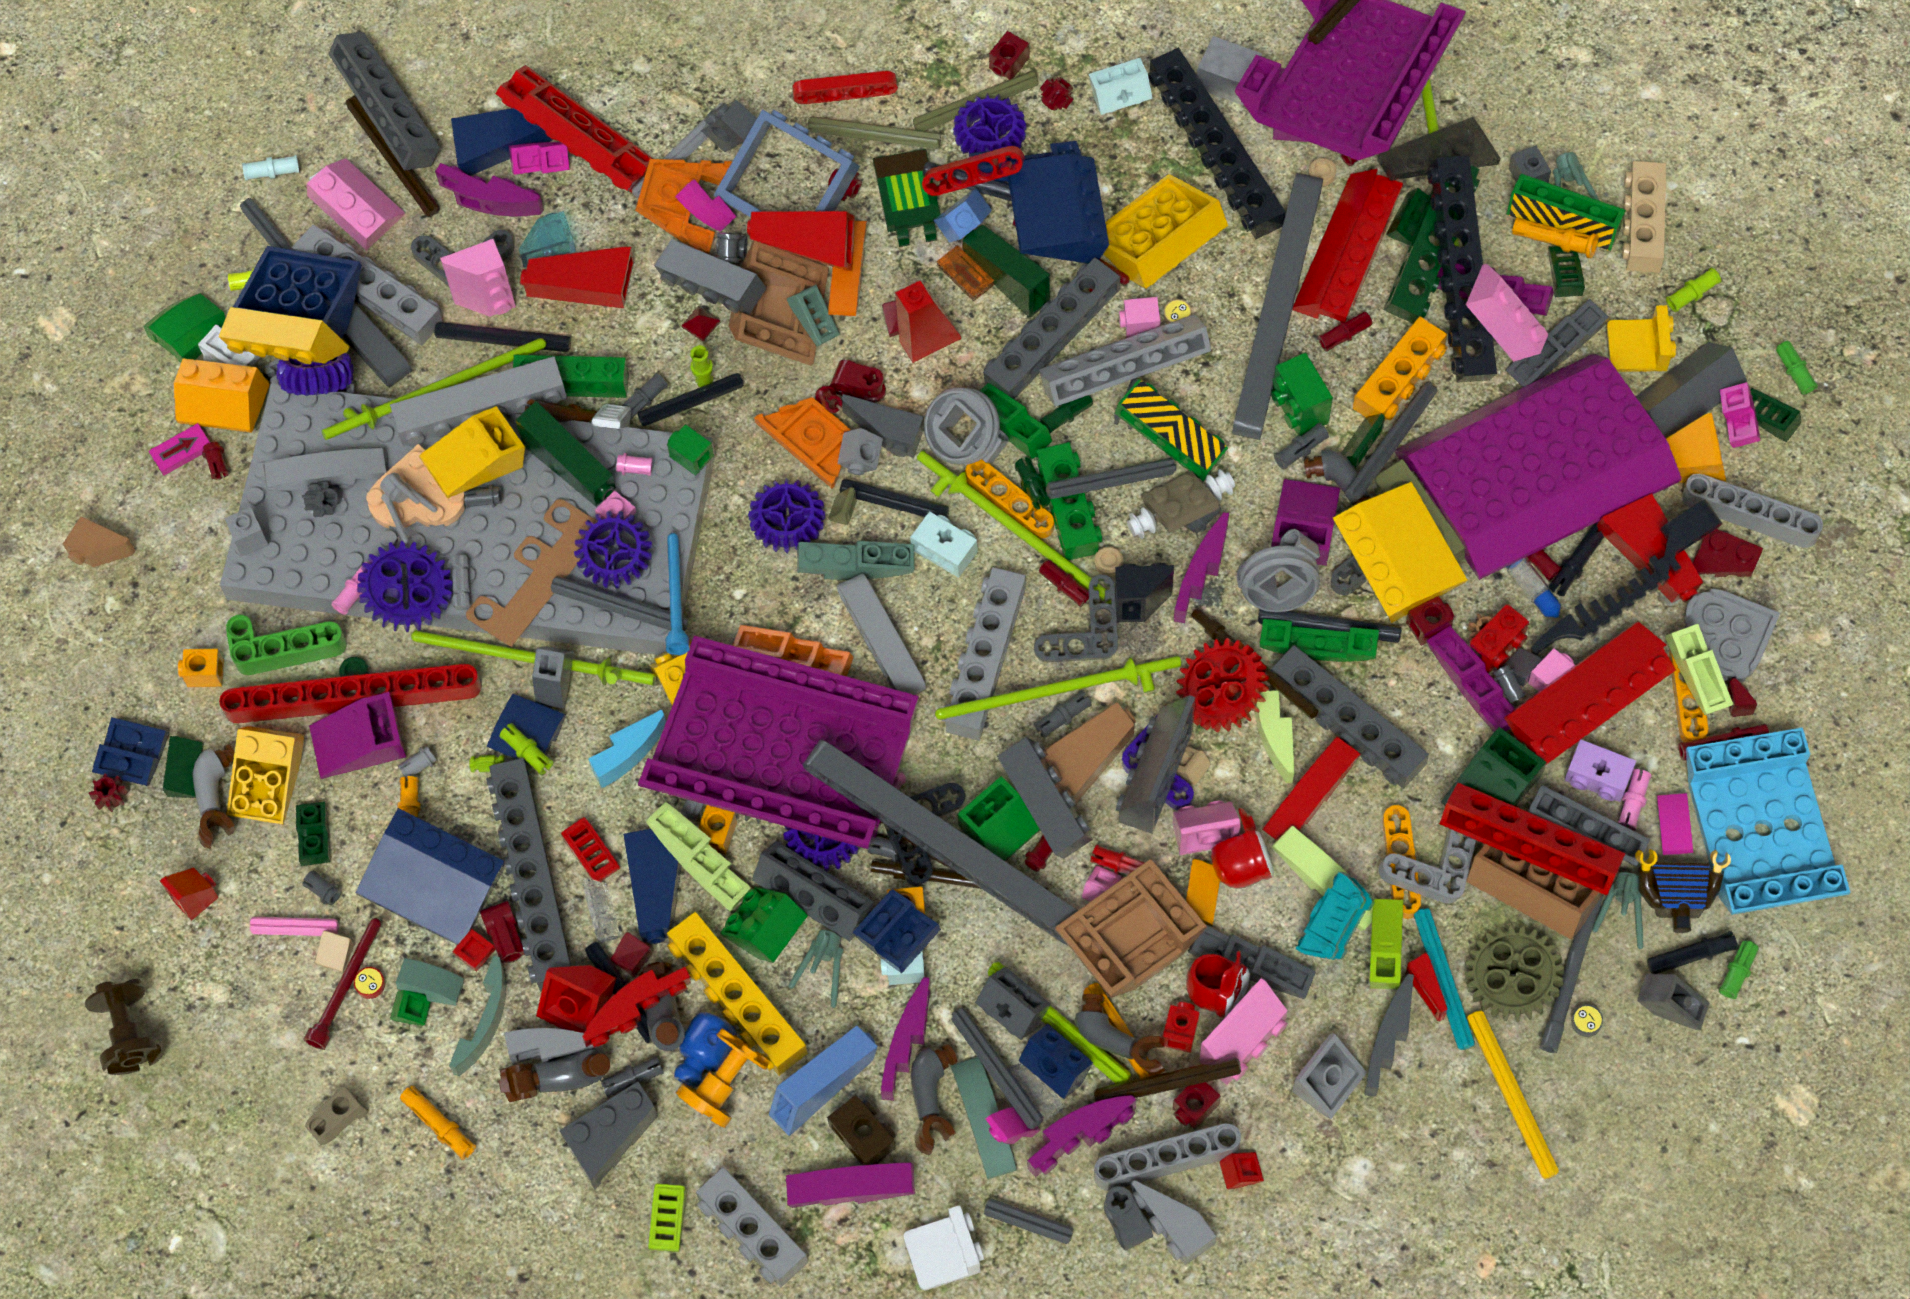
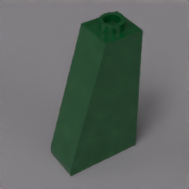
M984 225L965 235L962 240L963 255L1028 318H1031L1041 310L1046 302L1050 301V274L1024 254H1021L1020 251Z
M537 401L516 419L521 441L525 448L595 507L614 492L616 486L613 475Z

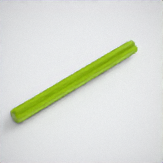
M996 961L989 968L988 976L993 975L1005 966ZM1050 1005L1042 1022L1054 1028L1093 1062V1065L1115 1084L1129 1081L1131 1074L1103 1049L1089 1043L1081 1036L1076 1026Z

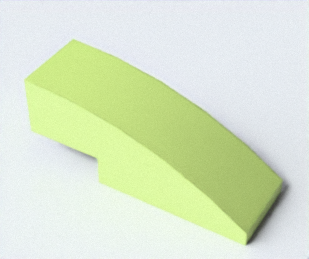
M1699 624L1666 635L1665 638L1676 664L1704 715L1732 706L1733 702L1713 650H1708Z
M1279 691L1261 692L1260 695L1266 701L1257 702L1256 706L1260 712H1255L1260 738L1278 773L1286 783H1293L1292 718H1280Z

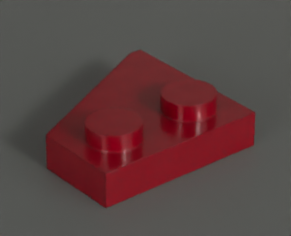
M1716 529L1704 537L1693 565L1699 575L1714 574L1715 577H1727L1729 575L1751 577L1763 548Z

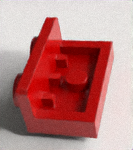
M1508 604L1470 641V646L1482 655L1481 660L1485 663V670L1488 674L1494 668L1502 667L1509 658L1507 654L1513 648L1518 650L1528 638L1526 632L1529 621Z

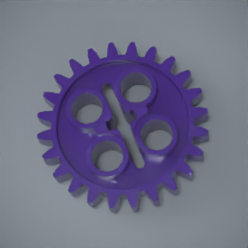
M403 541L400 542L399 548H395L392 542H390L388 551L378 547V557L369 554V563H362L363 572L358 574V581L361 583L357 584V592L362 593L359 595V602L366 603L364 612L374 611L372 621L382 618L383 628L389 623H393L394 631H397L400 625H404L405 631L409 632L410 625L413 624L419 631L423 621L431 626L432 616L440 619L442 613L440 609L447 610L448 602L446 600H451L452 592L449 589L452 588L453 582L447 580L450 577V570H442L445 567V560L436 562V551L428 555L426 554L427 546L425 545L421 550H417L416 542L414 541L410 548H406ZM403 563L406 565L407 571L406 584L408 588L409 609H404L403 585L401 584V564ZM421 569L426 574L416 576L411 571ZM386 570H391L395 572L396 575L392 577H387L382 572ZM423 596L427 601L420 603L413 598ZM386 597H394L398 602L390 604L384 599Z

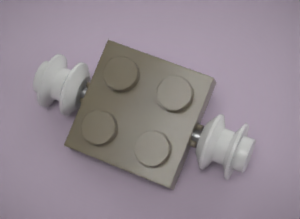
M1219 469L1218 477L1213 478L1211 475H1207L1206 485H1204L1190 471L1143 494V502L1149 510L1142 507L1140 515L1129 514L1130 520L1127 521L1130 532L1133 536L1138 535L1143 539L1145 531L1156 532V522L1159 521L1171 533L1219 509L1218 501L1222 500V493L1233 494L1232 488L1235 487V483L1229 472L1224 473L1223 470Z

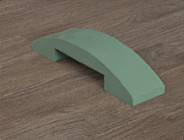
M493 956L483 981L486 991L491 993L474 1037L472 1041L460 1038L449 1064L454 1075H462L476 1063L492 1041L501 1021L506 999V976L503 964L497 956Z
M976 1057L950 1065L971 1125L987 1180L1017 1171L1010 1145L1003 1142L999 1143L989 1132L991 1126L986 1121V1118L999 1110L982 1062Z

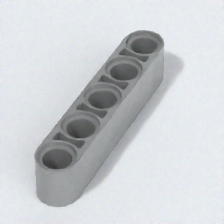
M1693 474L1690 476L1682 493L1683 503L1689 508L1706 499L1720 519L1802 548H1809L1815 545L1823 528L1822 519L1815 513L1704 474ZM1691 489H1698L1702 494H1696ZM1719 499H1726L1730 503H1722ZM1747 508H1752L1756 510L1757 513H1751L1747 510ZM1774 518H1780L1785 523H1779ZM1802 528H1809L1813 533H1807Z
M861 573L836 585L841 600L891 689L913 695L926 690L925 682L866 576Z
M1220 1124L1105 1155L1099 1158L1095 1164L1094 1181L1100 1189L1109 1191L1115 1187L1129 1186L1134 1180L1144 1182L1218 1162L1231 1153H1238L1241 1133L1232 1124ZM1222 1136H1230L1235 1143L1226 1147L1220 1144L1218 1139ZM1193 1144H1200L1205 1148V1151L1202 1154L1196 1155L1189 1150V1147ZM1163 1152H1171L1175 1155L1176 1159L1166 1163L1160 1159L1159 1155ZM1133 1160H1142L1146 1167L1137 1171L1133 1170L1129 1164ZM1104 1168H1112L1115 1170L1116 1175L1113 1178L1107 1179L1100 1175V1171Z

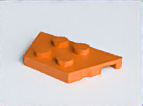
M813 397L801 400L795 405L780 407L778 412L763 416L761 413L754 417L755 423L831 489L835 487L842 468L837 463L844 432L852 431L832 413L828 412Z

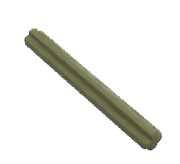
M1034 71L1024 73L915 117L913 119L915 130L927 131L954 120L955 116H958L960 107L966 108L967 100L975 103L976 96L982 100L985 99L987 93L992 99H995L999 94L1001 100L1037 86L1038 78Z
M811 116L808 120V130L813 133L938 149L941 143V134L935 132Z

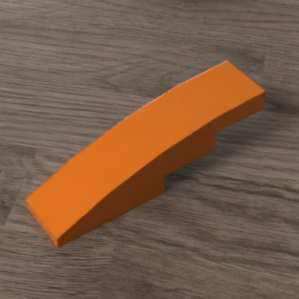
M854 221L852 271L833 267L828 315L856 316L862 282L867 221Z
M740 625L732 645L843 676L848 675L854 659L850 652L824 648L821 642L796 639L789 632Z

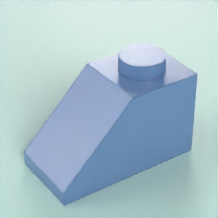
M975 188L934 219V222L950 243L962 239L980 225L992 210L977 188Z

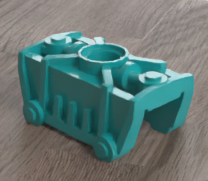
M1344 872L1336 874L1333 879V887H1328L1324 896L1314 906L1309 918L1310 921L1304 930L1306 935L1300 938L1296 950L1306 955L1335 960L1344 958L1347 953L1346 946L1365 912L1370 911L1375 903L1371 894L1356 878Z

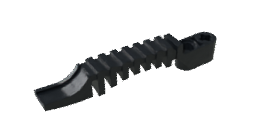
M1706 499L1702 500L1660 529L1667 540L1664 556L1659 560L1655 555L1649 559L1647 564L1653 574L1650 575L1646 567L1639 571L1638 577L1643 585L1640 586L1635 578L1630 580L1627 587L1632 593L1628 594L1624 587L1617 590L1618 593L1615 594L1619 599L1618 603H1616L1611 594L1605 596L1603 603L1608 609L1606 612L1596 599L1592 601L1589 609L1596 617L1595 620H1592L1581 603L1575 606L1576 610L1574 612L1584 628L1581 629L1573 616L1569 614L1536 641L1531 647V653L1538 655L1552 643L1561 639L1572 638L1582 641L1589 635L1591 637L1598 634L1601 626L1603 629L1610 625L1612 618L1616 620L1622 616L1623 610L1629 611L1635 604L1634 602L1638 601L1640 603L1646 598L1648 592L1652 594L1657 591L1660 583L1662 586L1668 583L1670 580L1669 571L1674 576L1681 570V566L1676 561L1675 556L1723 524Z

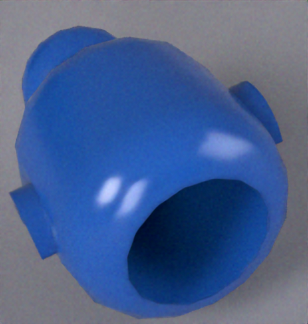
M699 1012L696 1014L685 1032L683 1043L679 1047L680 1053L685 1057V1060L676 1067L674 1078L692 1088L698 1087L702 1081L704 1069L716 1072L732 1050V1047L722 1041L716 1034L723 1028L733 1036H737L736 1029L730 1023L712 1013Z

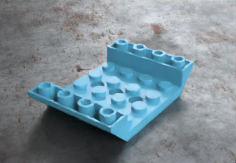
M1803 728L1686 748L1689 791L1710 867L1713 868L1714 866L1710 859L1711 852L1714 850L1718 851L1716 862L1718 863L1724 861L1726 852L1731 857L1730 864L1726 868H1722L1724 876L1718 894L1731 915L1849 895L1851 893L1843 864L1835 865L1806 765L1811 754ZM1786 819L1797 821L1799 830H1788L1784 825V821ZM1757 824H1764L1769 827L1771 834L1761 836L1755 831V826ZM1728 829H1735L1740 832L1742 839L1732 841L1726 836V831Z

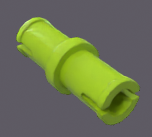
M1710 268L1696 279L1688 280L1683 288L1666 297L1667 305L1673 312H1678L1679 309L1691 301H1698L1703 297V293L1721 283L1722 280L1719 273L1714 268Z
M701 345L695 346L690 351V357L692 358L690 368L695 376V382L698 383L699 387L713 382V364L708 357V350L706 351V348Z
M513 723L507 725L510 729L509 731L506 728L501 731L499 737L516 751V756L519 759L524 758L540 775L546 773L544 767L548 771L551 769L554 763L553 760L549 759L537 747V743L532 738L528 739Z

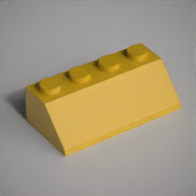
M230 307L218 336L227 344V348L234 353L242 354L245 351L259 357L271 355L283 361H288L291 358L297 359L304 364H311L312 362L324 364L348 352L349 346L322 320Z

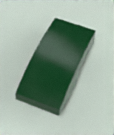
M325 801L296 805V831L298 833L300 865L308 866L330 863L329 828Z

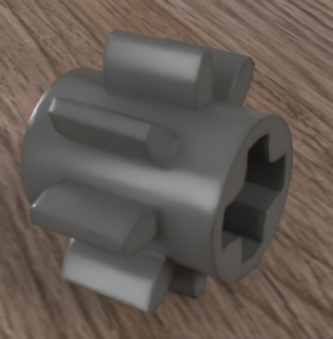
M328 482L309 484V490L305 495H302L305 504L304 509L314 510L313 517L333 515V509L339 504L336 493L337 489L328 488Z

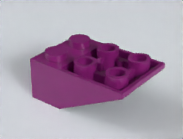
M1284 479L1271 547L1280 546V541L1284 534L1291 529H1296L1317 543L1320 557L1316 559L1318 565L1327 566L1334 527L1333 517L1336 516L1340 488Z
M389 692L360 699L309 725L320 779L406 758L396 707Z

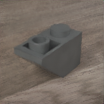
M549 646L536 649L532 674L536 703L565 708L574 651Z

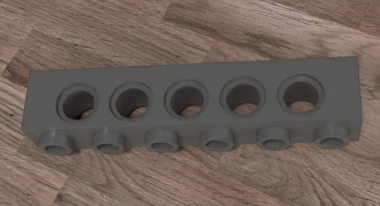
M364 32L336 35L328 54L402 168L410 170L431 167L440 147L375 50L373 44Z
M1094 258L1089 264H1083L1078 270L1076 277L1070 283L1066 282L1060 288L1058 296L1052 302H1046L1041 308L1039 315L1033 321L1030 320L1023 326L1021 334L1015 340L1011 339L1007 342L998 358H993L986 364L983 372L985 385L990 383L1015 399L1040 373L1039 369L1046 367L1121 289L1120 276L1097 258ZM1086 288H1090L1093 290L1090 293L1082 292V290ZM1067 307H1072L1075 309L1072 312L1063 311V309ZM1049 326L1056 327V329L1053 331L1044 330L1046 327ZM1031 345H1034V346H1037V347H1038V348L1035 349V350H1027V349H1026L1028 346H1031ZM1010 365L1020 366L1015 370H1010L1007 368Z
M1295 645L1271 668L1275 674L1319 710L1315 720L1323 729H1330L1341 740L1361 753L1362 760L1367 765L1375 766L1382 771L1385 779L1391 784H1398L1404 789L1427 765L1429 753ZM1303 679L1306 680L1309 684L1306 686H1300L1296 684L1295 681ZM1325 697L1328 698L1331 701V703L1322 704L1317 699ZM1348 715L1353 718V721L1344 722L1340 717ZM1369 733L1374 735L1376 739L1368 741L1362 735ZM1394 752L1399 757L1390 759L1386 757L1385 753Z

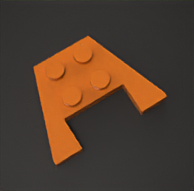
M650 159L635 211L687 246L709 254L715 232L689 224L690 212L675 196L694 179L698 184L700 180L719 185L732 161L711 163V161L701 160L700 163H688L685 160Z

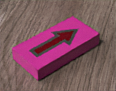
M197 423L149 450V453L163 476L202 455L203 446L210 442Z

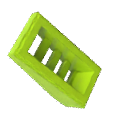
M654 1185L649 1250L680 1252L687 1197L685 1186ZM662 1196L677 1198V1201L662 1200ZM660 1209L676 1210V1214L660 1213ZM659 1221L675 1223V1227L658 1226ZM657 1234L674 1235V1240L657 1239Z

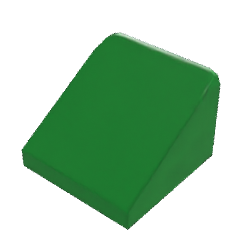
M400 990L396 994L390 1020L424 1026L431 1002L427 1001V997L424 994Z

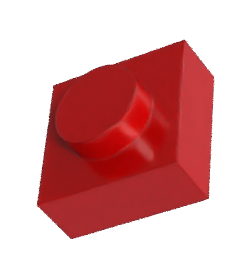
M471 929L452 952L454 956L477 972L496 949L493 944Z

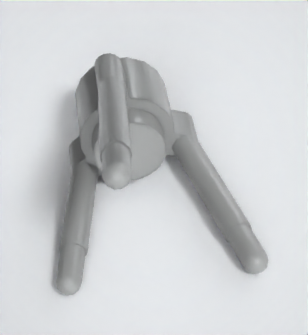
M391 473L381 481L380 488L384 492L381 499L387 505L402 541L407 543L408 538L393 505V501L401 503L409 498L416 504H423L432 512H436L437 508L415 491L398 473Z

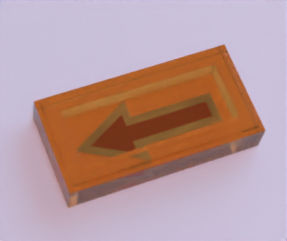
M958 245L937 261V267L973 301L994 286V280Z

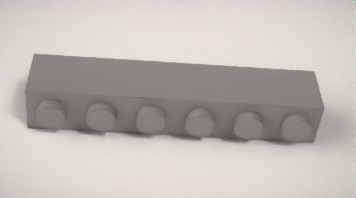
M553 356L390 404L402 445L406 446L417 445L433 437H444L471 416L495 406L498 407L505 418L518 412L523 413L525 406H531L527 404V401L530 399L556 404L567 397L555 357Z

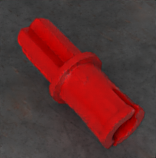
M1098 844L1092 852L1095 856H1091L1090 860L1092 863L1113 869L1115 874L1121 872L1127 875L1145 863L1126 856L1124 851L1118 853L1101 847Z

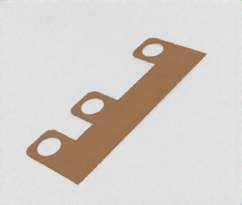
M556 500L543 517L546 523L563 533L555 545L551 548L537 538L528 536L515 550V559L534 571L508 604L503 608L486 596H480L466 612V618L510 647L514 645L554 594L551 591V583L554 577L559 576L566 579L581 559L576 558L574 555V551L581 549L575 546V540L584 539L579 535V529L589 530L585 523L587 520H590L593 524L597 523L594 518L565 500ZM558 507L567 508L570 511L568 521L556 523L552 519L554 509ZM528 544H536L540 547V556L535 560H527L522 555L523 548ZM488 604L492 607L493 614L488 620L481 621L475 617L474 610L478 605Z

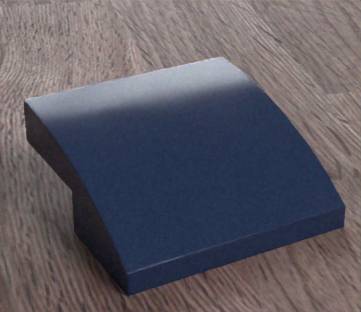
M513 693L505 705L486 747L519 759L516 756V751L499 737L501 731L504 728L509 731L510 729L507 725L513 723L528 739L532 738L537 743V747L547 756L552 741L556 742L566 714Z
M111 717L104 745L99 744L92 772L101 775L107 774V776L113 778L119 776L121 780L149 786L164 751L169 732Z
M891 889L853 931V934L877 956L900 973H903L938 934L941 928L938 923L917 910L913 902Z

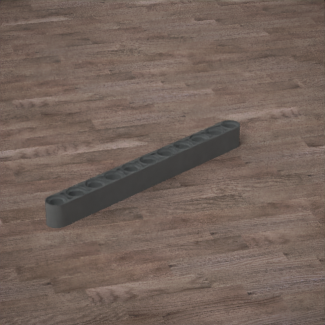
M1300 173L1295 175L1233 424V435L1257 440L1261 439L1273 390L1272 379L1275 375V367L1280 362L1321 195L1323 178Z
M823 740L817 742L802 764L807 772L1068 946L1055 930V927L1076 913L1077 909L831 744Z

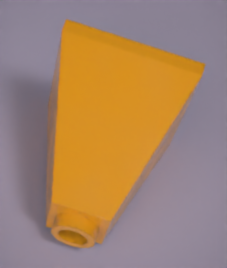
M1712 413L1703 415L1666 438L1682 477L1680 483H1686L1693 474H1704L1727 482Z

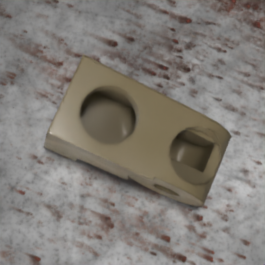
M343 1086L317 1109L307 1120L305 1127L320 1145H325L334 1140L357 1118L360 1120L369 1111L352 1091Z

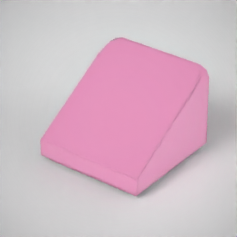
M1096 865L1086 881L1082 898L1091 902L1124 877Z

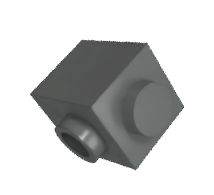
M1537 145L1511 155L1509 171L1516 182L1520 174H1524L1549 183L1551 170Z

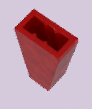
M751 212V219L747 222V233L752 241H757L790 254L838 269L852 271L855 216L849 212Z
M625 246L528 259L527 268L522 269L520 284L524 286L527 297L624 308L634 264L632 248Z
M921 280L895 292L899 342L912 363L961 340V335L953 322Z
M1651 493L1603 516L1598 522L1597 527L1598 531H1601L1603 536L1639 571L1646 567L1650 575L1653 574L1647 563H1649V559L1654 555L1658 560L1664 556L1667 540L1660 529L1668 523V520ZM1683 550L1675 556L1676 561L1681 566L1680 572L1673 576L1669 571V582L1663 586L1661 583L1658 585V590L1671 603L1679 599L1683 602L1692 599L1694 595H1698L1697 590L1703 584V580L1688 554Z

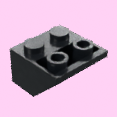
M1154 563L1150 566L1124 564L1121 567H1115L1117 623L1145 622L1172 595L1174 565H1166L1165 563Z

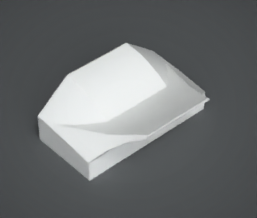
M215 325L198 344L203 354V361L252 367L260 359L259 356L251 352L243 351L242 354L230 351L227 348V344L218 337L222 329L218 325Z

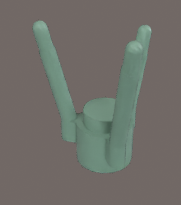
M1568 152L1557 157V168L1553 170L1555 185L1561 187V178H1564L1565 181L1576 180L1578 186L1584 184L1591 198L1599 200L1584 173L1583 166L1579 163L1576 153Z
M1621 872L1617 874L1616 881L1605 898L1592 931L1596 933L1599 930L1614 896H1616L1617 901L1622 902L1621 915L1623 916L1627 914L1629 903L1634 901L1637 947L1642 949V895L1639 892V877L1632 873Z
M820 930L816 940L812 941L809 951L788 985L790 989L794 988L813 955L815 959L810 969L812 974L816 972L821 960L831 961L833 957L832 1008L837 1006L840 961L844 951L843 948L839 947L841 942L839 935L831 931Z

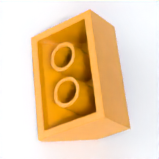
M183 358L174 380L176 421L180 424L195 425L198 423L199 426L252 433L270 384L257 367Z

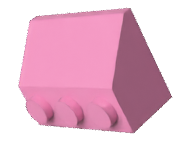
M346 158L326 165L307 183V196L366 251L405 215L402 209Z
M493 239L440 258L453 301L456 305L489 317L507 313L510 309L516 307L505 266Z
M1488 264L1482 265L1466 306L1513 362L1541 354L1548 336L1547 331L1503 278Z
M1261 978L1201 1044L1199 1060L1201 1064L1231 1057L1239 1059L1241 1073L1220 1079L1226 1085L1233 1079L1238 1081L1247 1071L1248 1066L1246 1064L1251 1058L1258 1059L1268 1047L1266 1042L1272 1035L1278 1037L1288 1024L1286 1022L1288 1010L1265 980Z

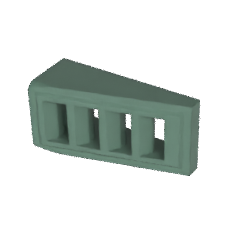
M817 285L786 298L790 308L816 346L840 335L832 316L828 315V308ZM813 308L815 313L810 314L809 309ZM819 318L821 323L816 325L814 320ZM825 327L828 332L820 335L818 330Z

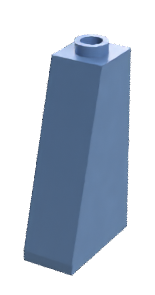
M855 1026L777 1086L769 1116L788 1136L793 1134L873 1061L878 1047L873 1037L869 1033L863 1032L858 1026Z

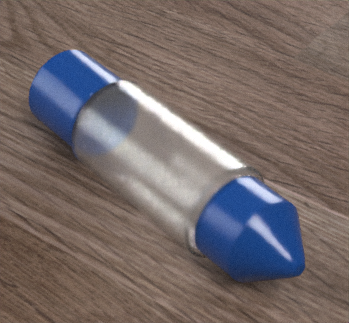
M1526 557L1506 567L1507 572L1545 617H1559L1560 602Z

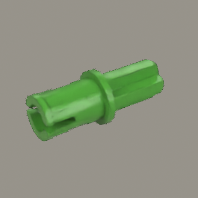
M1790 341L1779 344L1776 351L1787 368V375H1791L1801 394L1806 395L1815 390L1818 385L1810 375L1806 367V361L1801 360Z
M1743 941L1733 962H1729L1727 966L1729 971L1722 986L1719 988V993L1723 996L1737 999L1745 978L1750 977L1751 971L1749 969L1759 950V947L1754 942Z

